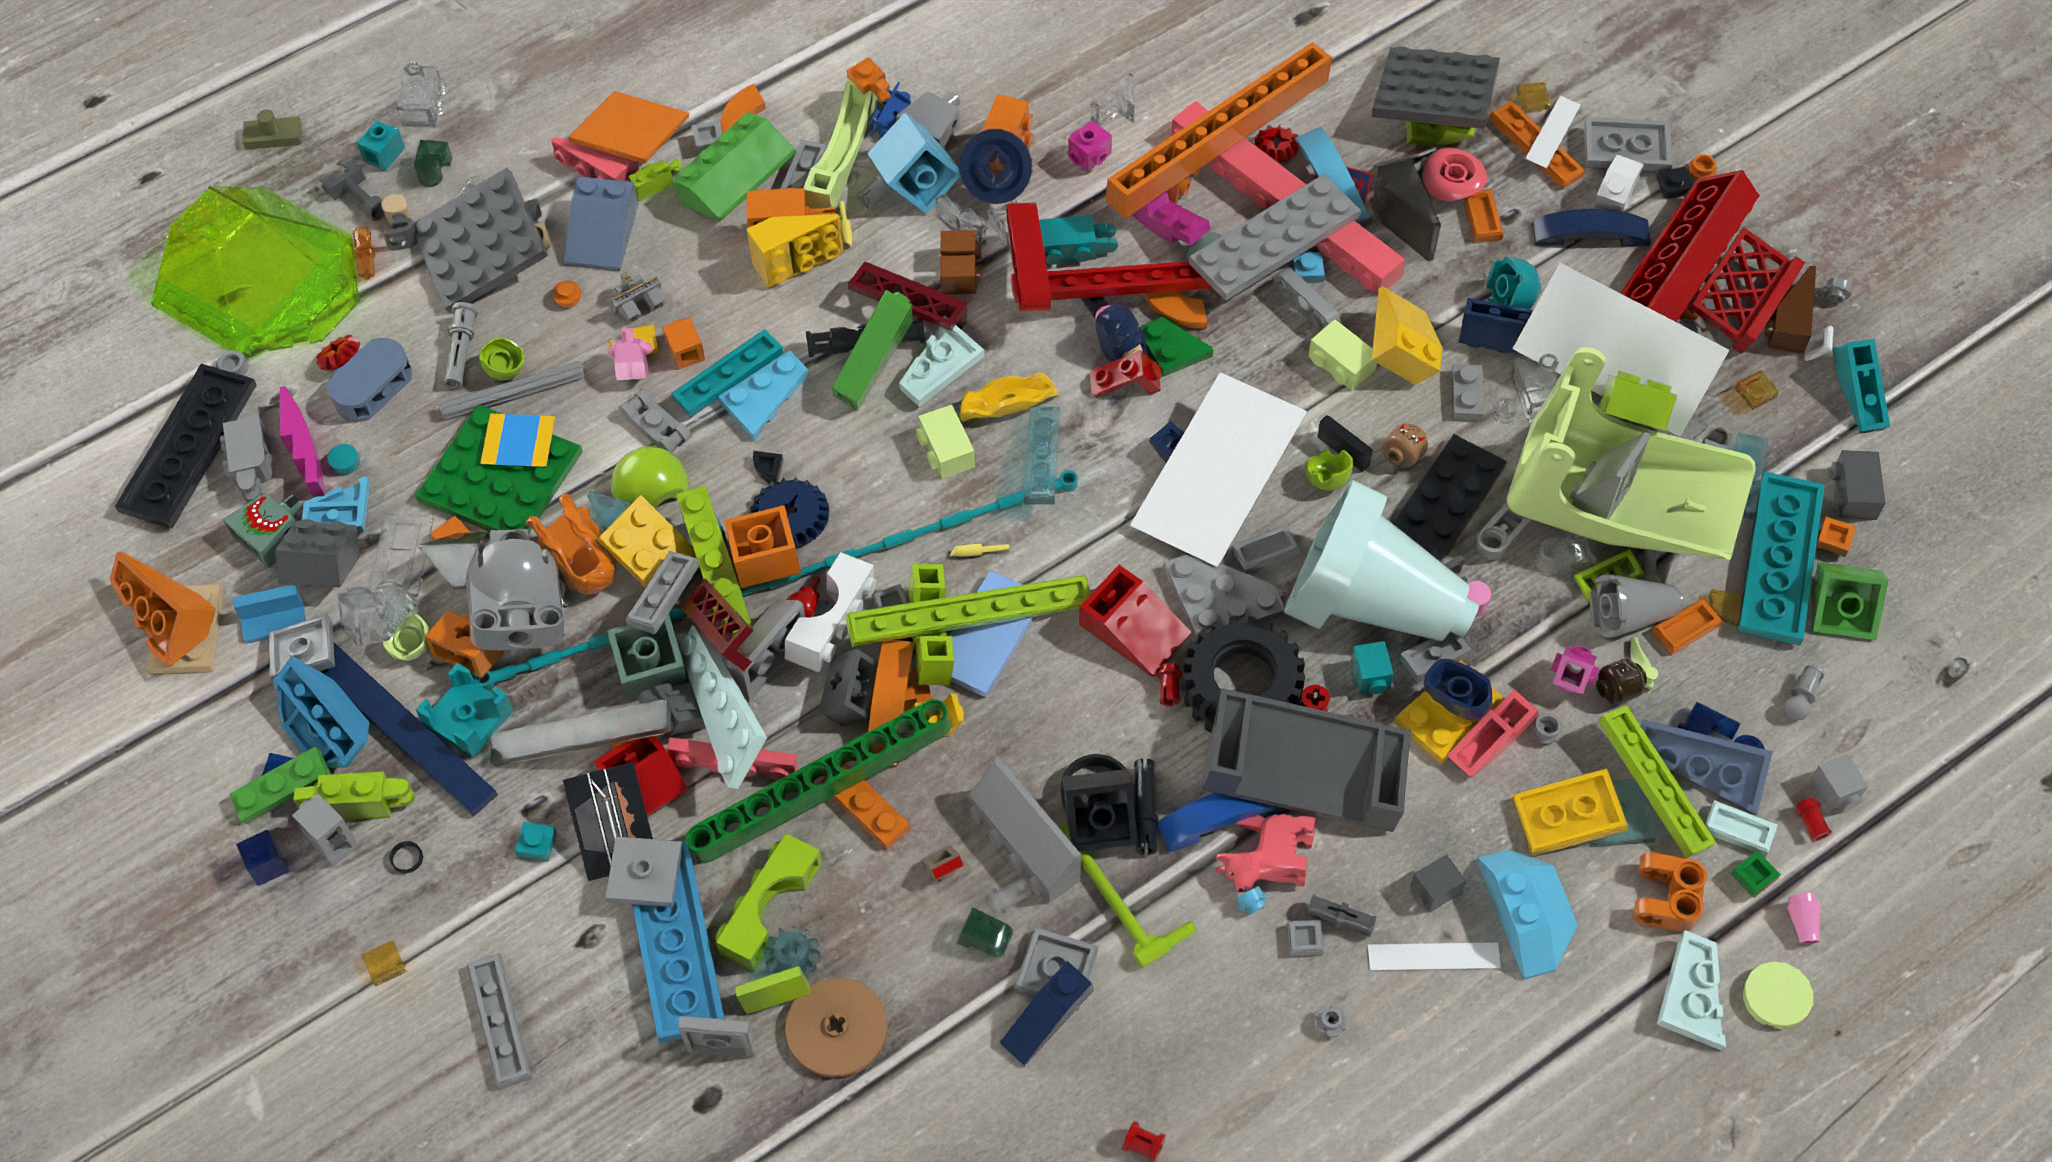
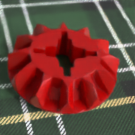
M1280 124L1277 128H1272L1268 125L1266 130H1259L1255 138V146L1277 163L1286 162L1298 153L1299 146L1295 139L1298 137V134H1293L1291 127L1283 129ZM1276 138L1280 139V145H1278V149H1275L1274 141Z
M346 335L343 338L338 337L337 340L330 342L328 346L322 348V352L318 353L316 357L317 365L321 370H334L344 366L359 350V340L356 336L352 337L351 335Z

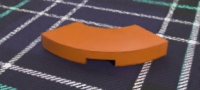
M755 84L739 91L727 103L721 117L722 133L726 132L747 112L757 115L766 109L765 102Z
M1178 291L1143 294L1147 304L1156 314L1160 313L1175 325L1193 329H1207L1203 299L1189 298Z

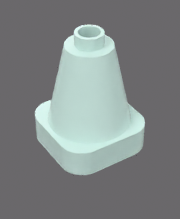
M1352 479L1323 521L1287 601L1284 613L1316 629H1320L1327 618L1333 615L1438 641H1443L1449 632L1464 637L1479 609V603L1467 598L1469 584L1381 515L1387 501L1386 495Z

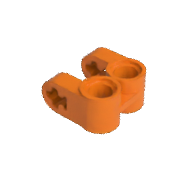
M1653 852L1642 854L1640 856L1639 875L1645 879L1667 883L1668 897L1667 901L1654 898L1637 899L1634 905L1633 919L1643 925L1682 933L1685 930L1691 931L1696 926L1704 910L1703 892L1707 880L1706 869L1701 863L1693 859ZM1680 877L1689 878L1693 885L1684 883ZM1677 907L1687 909L1690 915L1680 913Z

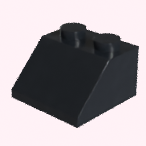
M1127 769L1062 777L1070 842L1079 852L1138 845L1133 786Z

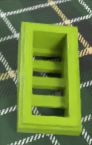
M1630 549L1573 576L1588 603H1590L1591 589L1585 581L1591 578L1595 582L1598 575L1610 574L1609 571L1612 570L1615 571L1617 576L1639 580L1645 577L1643 570ZM1625 566L1629 575L1625 576L1620 567Z

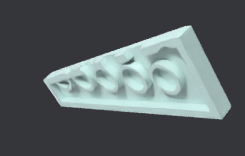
M692 625L687 636L683 638L679 651L718 761V771L722 773L727 787L738 789L765 743L767 736L714 645L697 625Z

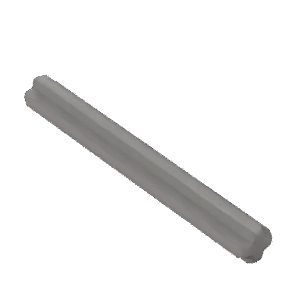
M579 361L441 402L439 408L442 417L449 419L474 411L478 404L488 407L583 378L584 371Z

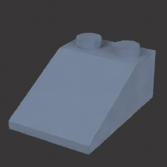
M578 176L571 200L564 265L621 270L639 204L634 182Z

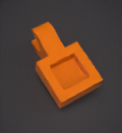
M869 57L846 70L847 78L863 94L871 91L880 102H884L891 97L889 92L886 91L890 88V85L886 81L885 73Z

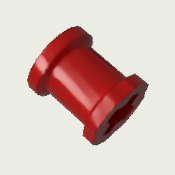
M1307 686L1302 692L1300 706L1328 712L1327 707L1330 702V694L1323 686Z
M1133 1121L1125 1137L1122 1150L1125 1152L1132 1150L1149 1158V1162H1156L1164 1145L1166 1135L1163 1133L1156 1135L1139 1127V1123Z

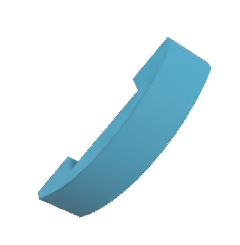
M1320 126L1296 137L1295 139L1307 163H1310L1317 178L1325 174L1361 210L1360 217L1354 221L1360 223L1369 219L1357 188L1324 129Z

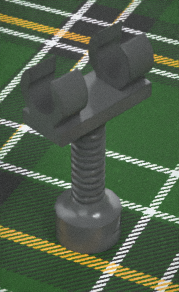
M349 158L341 164L346 168L344 170L345 174L337 180H334L329 174L319 179L323 183L321 186L323 190L331 195L334 200L349 192L363 204V213L372 221H378L385 216L381 206L383 200L379 196L370 197L358 186L366 178L362 168L353 159Z

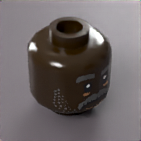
M1621 659L1607 664L1599 670L1596 688L1602 698H1606L1612 704L1619 705L1638 698L1643 693L1647 679L1643 668L1638 663H1634L1630 659Z

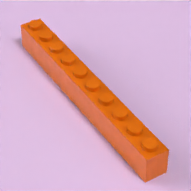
M1310 43L1107 179L1106 203L1126 219L1328 82L1332 57L1315 43Z

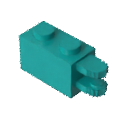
M1092 215L1039 219L1046 264L1095 260L1096 254L1113 252L1119 247L1116 238H1113L1116 233V227L1111 223L1094 224Z

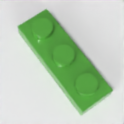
M313 747L229 793L240 821L247 824L293 799L295 788L313 786L315 782H318V775H330V771L321 750Z

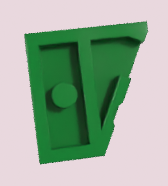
M1164 317L1140 325L1145 337L1147 353L1152 361L1159 365L1162 377L1213 357L1211 346Z

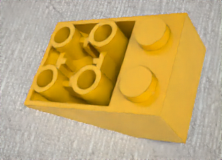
M838 214L771 217L746 229L752 265L768 288L781 284L801 272L809 271L814 266L834 259L839 254L844 253L840 217Z

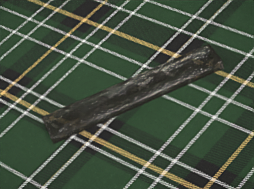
M667 699L492 733L490 763L496 767L670 733L671 703Z

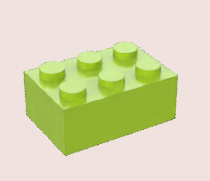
M1618 371L1617 376L1609 374L1599 409L1605 414L1666 431L1677 398L1676 394L1670 392L1672 387L1649 379L1645 385L1640 383V377Z

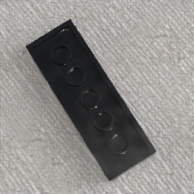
M200 364L115 505L117 511L173 529L221 447L220 436L224 435L223 423L237 420L257 386L255 380L240 374Z
M1453 434L1392 524L1442 563L1505 469L1507 461Z

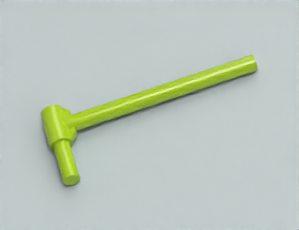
M1063 822L1058 825V828L1070 841L1068 824ZM1080 851L1081 866L1137 943L1135 944L1132 956L1141 969L1170 952V948L1197 932L1193 923L1188 921L1164 937L1148 936L1088 851Z

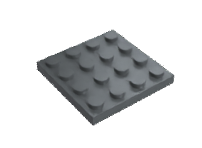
M1404 46L1390 47L1372 107V117L1485 129L1498 75L1500 58L1491 57L1490 55H1467L1461 52H1437L1433 49L1417 50Z
M508 168L496 173L414 222L417 229L415 237L444 309L450 314L452 313L453 304L458 302L470 303L548 256L514 175Z

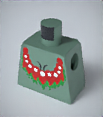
M262 494L222 520L231 536L269 568L276 561V548L295 523L293 516L303 508V504L293 494H290L279 504L268 494Z

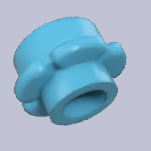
M1258 886L1236 898L1240 906L1238 911L1246 910L1248 915L1265 907L1266 905L1263 900L1268 897L1267 893L1263 894Z

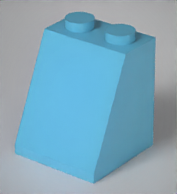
M906 112L868 152V155L886 183L926 214L961 177L959 165L925 127Z

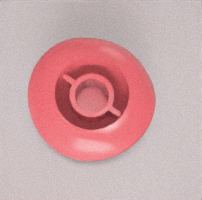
M1442 148L1433 152L1427 158L1423 167V183L1425 188L1433 197L1443 201H1455L1472 196L1481 191L1488 181L1487 172L1481 161L1474 155L1455 148Z

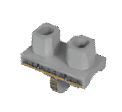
M627 272L621 274L622 284L614 287L618 296L611 299L612 306L610 309L614 315L619 314L627 324H630L641 317V312L636 306L640 302L645 301L650 311L663 307L665 301L660 291L661 281L658 276L644 282L641 275L631 278Z

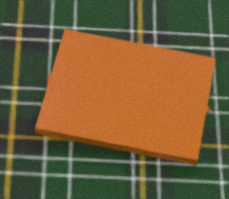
M614 91L569 136V142L646 164L689 118V112Z

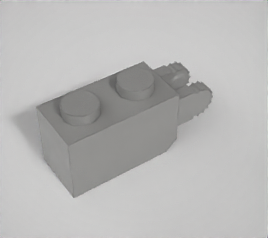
M259 415L223 423L224 435L220 436L222 450L224 453H227V460H223L225 474L227 478L232 477L247 502L262 495L261 483L268 482L273 476L268 435Z

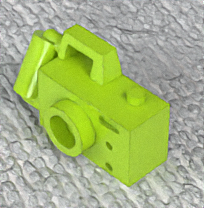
M675 159L669 165L668 162L661 160L655 164H646L640 171L628 176L629 182H634L638 201L640 202L673 186L671 181L672 174L676 175L682 168V162Z

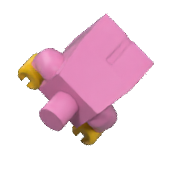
M624 328L621 330L622 339H617L615 343L613 341L608 342V354L611 357H615L616 380L646 378L648 373L646 355L655 350L654 340L652 338H649V340H646V338L642 340L641 338H634L633 329Z

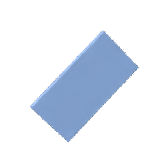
M990 570L977 592L1022 584ZM1035 617L953 630L950 636H952L955 662L951 682L986 698Z

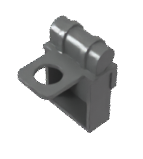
M690 682L671 686L670 683L654 686L652 692L645 690L637 697L642 711L646 712L641 722L640 730L643 731L649 727L651 721L652 726L658 730L657 739L660 743H662L667 733L671 737L674 734L706 728Z

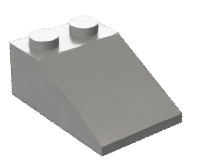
M1644 432L1604 452L1598 462L1592 461L1584 474V477L1587 479L1583 484L1578 482L1570 494L1569 498L1573 500L1572 505L1584 512L1609 520L1632 486L1651 435Z

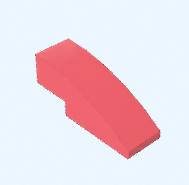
M1514 689L1494 711L1490 710L1447 757L1470 778H1473L1526 731L1535 719L1540 716L1538 709Z

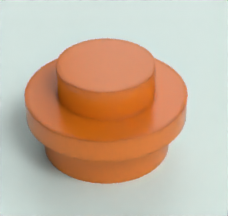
M1707 154L1697 155L1690 161L1688 172L1696 180L1714 176L1717 172L1716 161Z
M570 280L559 282L552 290L553 300L563 308L576 306L582 295L580 286Z

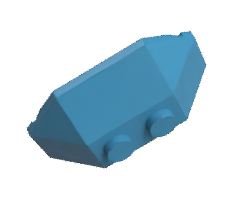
M290 657L273 680L274 689L277 690V705L282 728L303 753L313 747L321 750L328 769L349 767L367 743L369 721L333 679L296 657Z

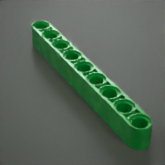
M937 699L928 700L695 824L686 834L687 846L697 860L701 862L714 861L943 738L949 733L952 726L946 705ZM932 716H943L938 722H928ZM904 731H914L910 737L900 738ZM876 746H885L882 752L878 754L871 753L872 749ZM846 762H856L852 768L842 769ZM818 777H827L824 783L820 785L813 784ZM798 792L793 800H784L787 794ZM760 808H769L766 814L755 816ZM740 823L735 831L726 832L729 825ZM710 838L708 845L697 848L698 843L702 839Z

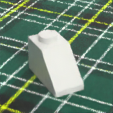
M1616 155L1597 193L1595 207L1624 212L1644 164Z

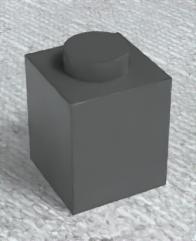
M1445 855L1414 873L1410 891L1414 900L1419 905L1423 904L1430 913L1461 895L1466 880L1448 855Z

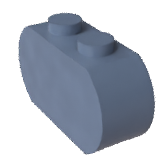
M389 338L373 339L363 348H360L343 367L334 372L333 376L328 380V393L337 413L342 418L352 422L367 421L411 381L412 368L400 343Z

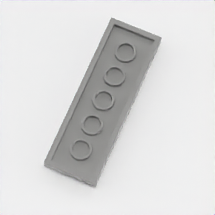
M1323 174L1189 257V264L1226 301L1358 219L1361 210Z

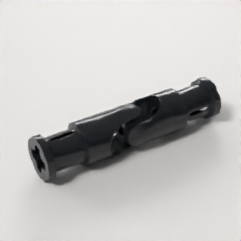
M917 318L916 321H912L898 346H901V343L911 341L925 343L922 319ZM867 324L857 327L859 330L835 327L830 328V331L811 333V331H806L809 357H814V354L833 352V354L849 352L855 347ZM829 341V343L815 344V342Z

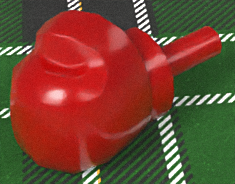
M818 576L813 577L809 587L803 586L799 591L787 598V600H799L803 603L805 618L815 617L814 610L820 599V594L816 590L821 581Z

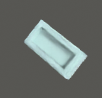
M1715 800L1705 823L1713 837L1752 852L1758 850L1764 857L1767 856L1778 826Z

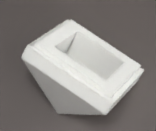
M1831 325L1811 333V338L1805 349L1804 359L1806 361L1832 352L1833 327Z

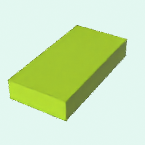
M800 966L735 987L736 997L747 1014L811 994L810 984Z

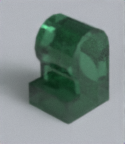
M420 140L414 160V168L420 184L424 187H434L440 184L443 180L442 167L451 166L453 157L448 142Z
M972 907L957 940V944L966 948L972 946L994 957H1003L1013 935V929L1003 921Z

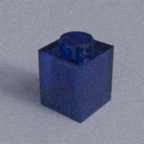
M268 830L236 844L245 867L257 886L289 872L279 847Z

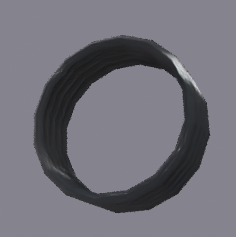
M403 841L395 845L389 857L393 868L400 873L415 871L420 867L424 858L420 847L412 841ZM406 846L417 848L420 856L417 864L412 868L405 870L399 869L394 865L393 858L398 850Z

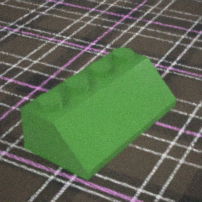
M747 112L726 132L722 133L707 149L703 150L689 165L684 167L671 181L683 206L721 222L747 198V191H755L796 153V150L767 119Z

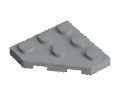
M1191 554L1164 562L1165 572L1196 641L1198 633L1202 629L1209 633L1212 630V623L1217 620L1220 621L1222 626L1229 624V618L1232 616H1237L1238 623H1247L1248 616L1256 617L1255 624L1258 625L1267 620L1270 621L1285 616V607L1272 583L1221 563L1216 567Z

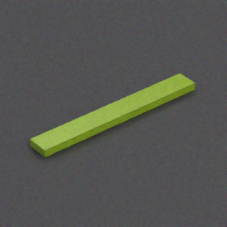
M1086 575L851 612L846 614L845 620L853 647L1077 610L1091 595Z

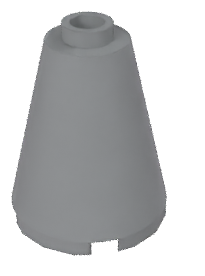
M1611 574L1601 575L1596 578L1594 583H1599L1597 590L1591 591L1590 611L1595 626H1601L1604 632H1600V634L1605 637H1616L1674 617L1683 606V597L1673 585Z

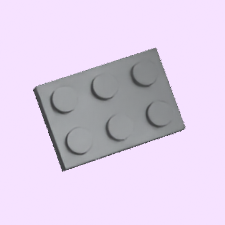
M1585 117V167L1608 169L1616 155H1620L1644 164L1643 171L1672 169L1670 121Z

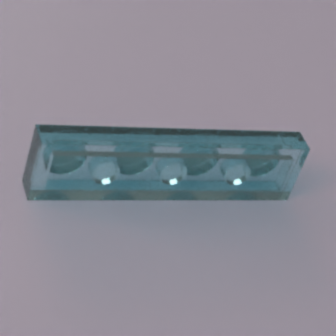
M1030 407L1023 495L1024 505L1055 504L1060 407Z

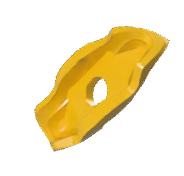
M1036 372L1029 377L1005 376L988 382L978 391H967L964 394L960 405V420L962 423L973 418L1001 417L1027 410L1049 397L1058 396V390L1050 378L1042 372Z

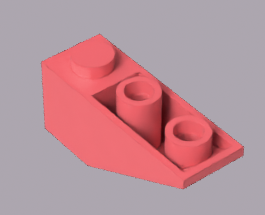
M555 137L551 139L555 159L560 164L568 165L576 170L581 177L629 182L628 176L640 171L637 161L569 142V139Z

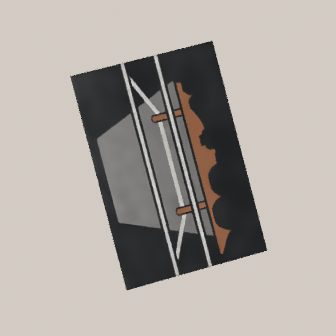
M634 762L563 780L588 881L609 876L616 837L653 839Z

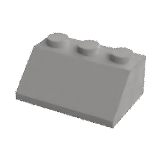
M775 600L769 608L766 607L761 611L757 622L752 627L754 631L740 646V649L752 661L744 672L724 656L721 657L742 695L749 702L786 660L785 639L798 618H805L804 606L799 600Z

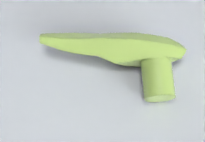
M1632 637L1630 645L1631 661L1638 663L1643 668L1647 679L1645 687L1653 691L1654 680L1658 677V670L1651 666L1650 661L1639 645L1638 638Z

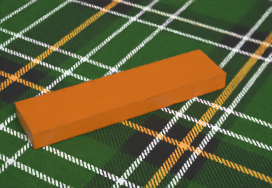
M1512 100L1490 113L1489 120L1524 154L1528 155L1541 128ZM1558 146L1547 168L1536 164L1562 190L1583 178L1585 170L1560 146Z

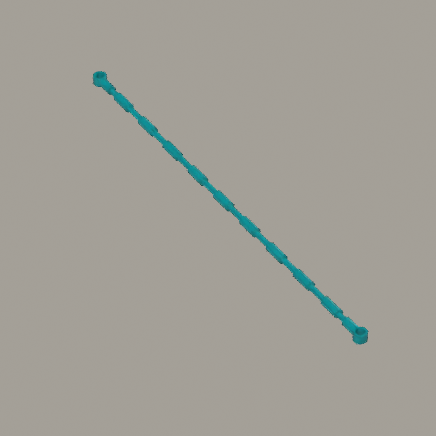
M1066 470L1060 474V478L1040 484L1038 488L1029 491L1022 490L996 499L994 503L971 511L966 509L940 518L938 522L915 530L908 529L884 537L880 542L856 550L852 548L841 553L857 558L883 548L887 550L915 540V537L941 528L946 530L972 521L974 517L997 509L1001 511L1029 501V498L1038 495L1045 496L1060 490L1071 492L1078 486V476L1074 471ZM1071 479L1073 482L1066 483L1065 480ZM840 553L826 557L824 561L801 568L800 574L740 589L742 596L797 581L801 576L825 568L829 570ZM678 608L669 612L671 623L682 620L681 617L687 616L686 612L683 609L678 610ZM608 632L588 638L589 641L559 651L556 649L530 658L528 662L517 666L512 664L492 672L488 670L482 678L474 675V682L476 685L490 691L496 683L516 677V674L529 669L534 671L562 661L561 658L591 648L595 650L610 645ZM489 678L486 683H480L482 679Z

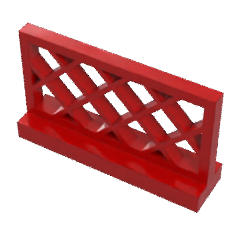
M1743 227L1689 306V309L1734 340L1735 343L1732 348L1742 354L1756 341L1806 262L1797 256L1792 260L1788 259ZM1742 239L1752 245L1754 252L1744 253L1741 245ZM1764 258H1770L1780 266L1778 269L1768 270ZM1746 259H1756L1759 270L1749 271ZM1738 260L1741 271L1731 272L1728 261ZM1762 277L1765 289H1755L1752 278ZM1744 278L1747 290H1737L1734 279ZM1725 279L1729 291H1718L1715 280ZM1749 296L1752 308L1743 309L1739 297ZM1731 297L1734 309L1724 310L1721 298ZM1702 299H1713L1716 310L1710 311L1700 302ZM1726 316H1737L1740 326L1738 330L1728 324Z

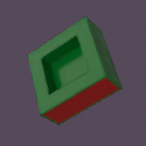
M1758 850L1731 872V875L1753 898L1775 883L1781 876Z

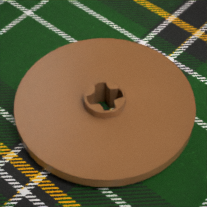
M829 978L810 985L811 994L795 999L786 1017L785 1033L792 1055L804 1068L825 1077H845L869 1066L880 1054L888 1032L886 1012L879 997L866 985L848 978ZM836 1021L837 1024H842L843 1031L841 1033H837L835 1030L830 1031V1023Z

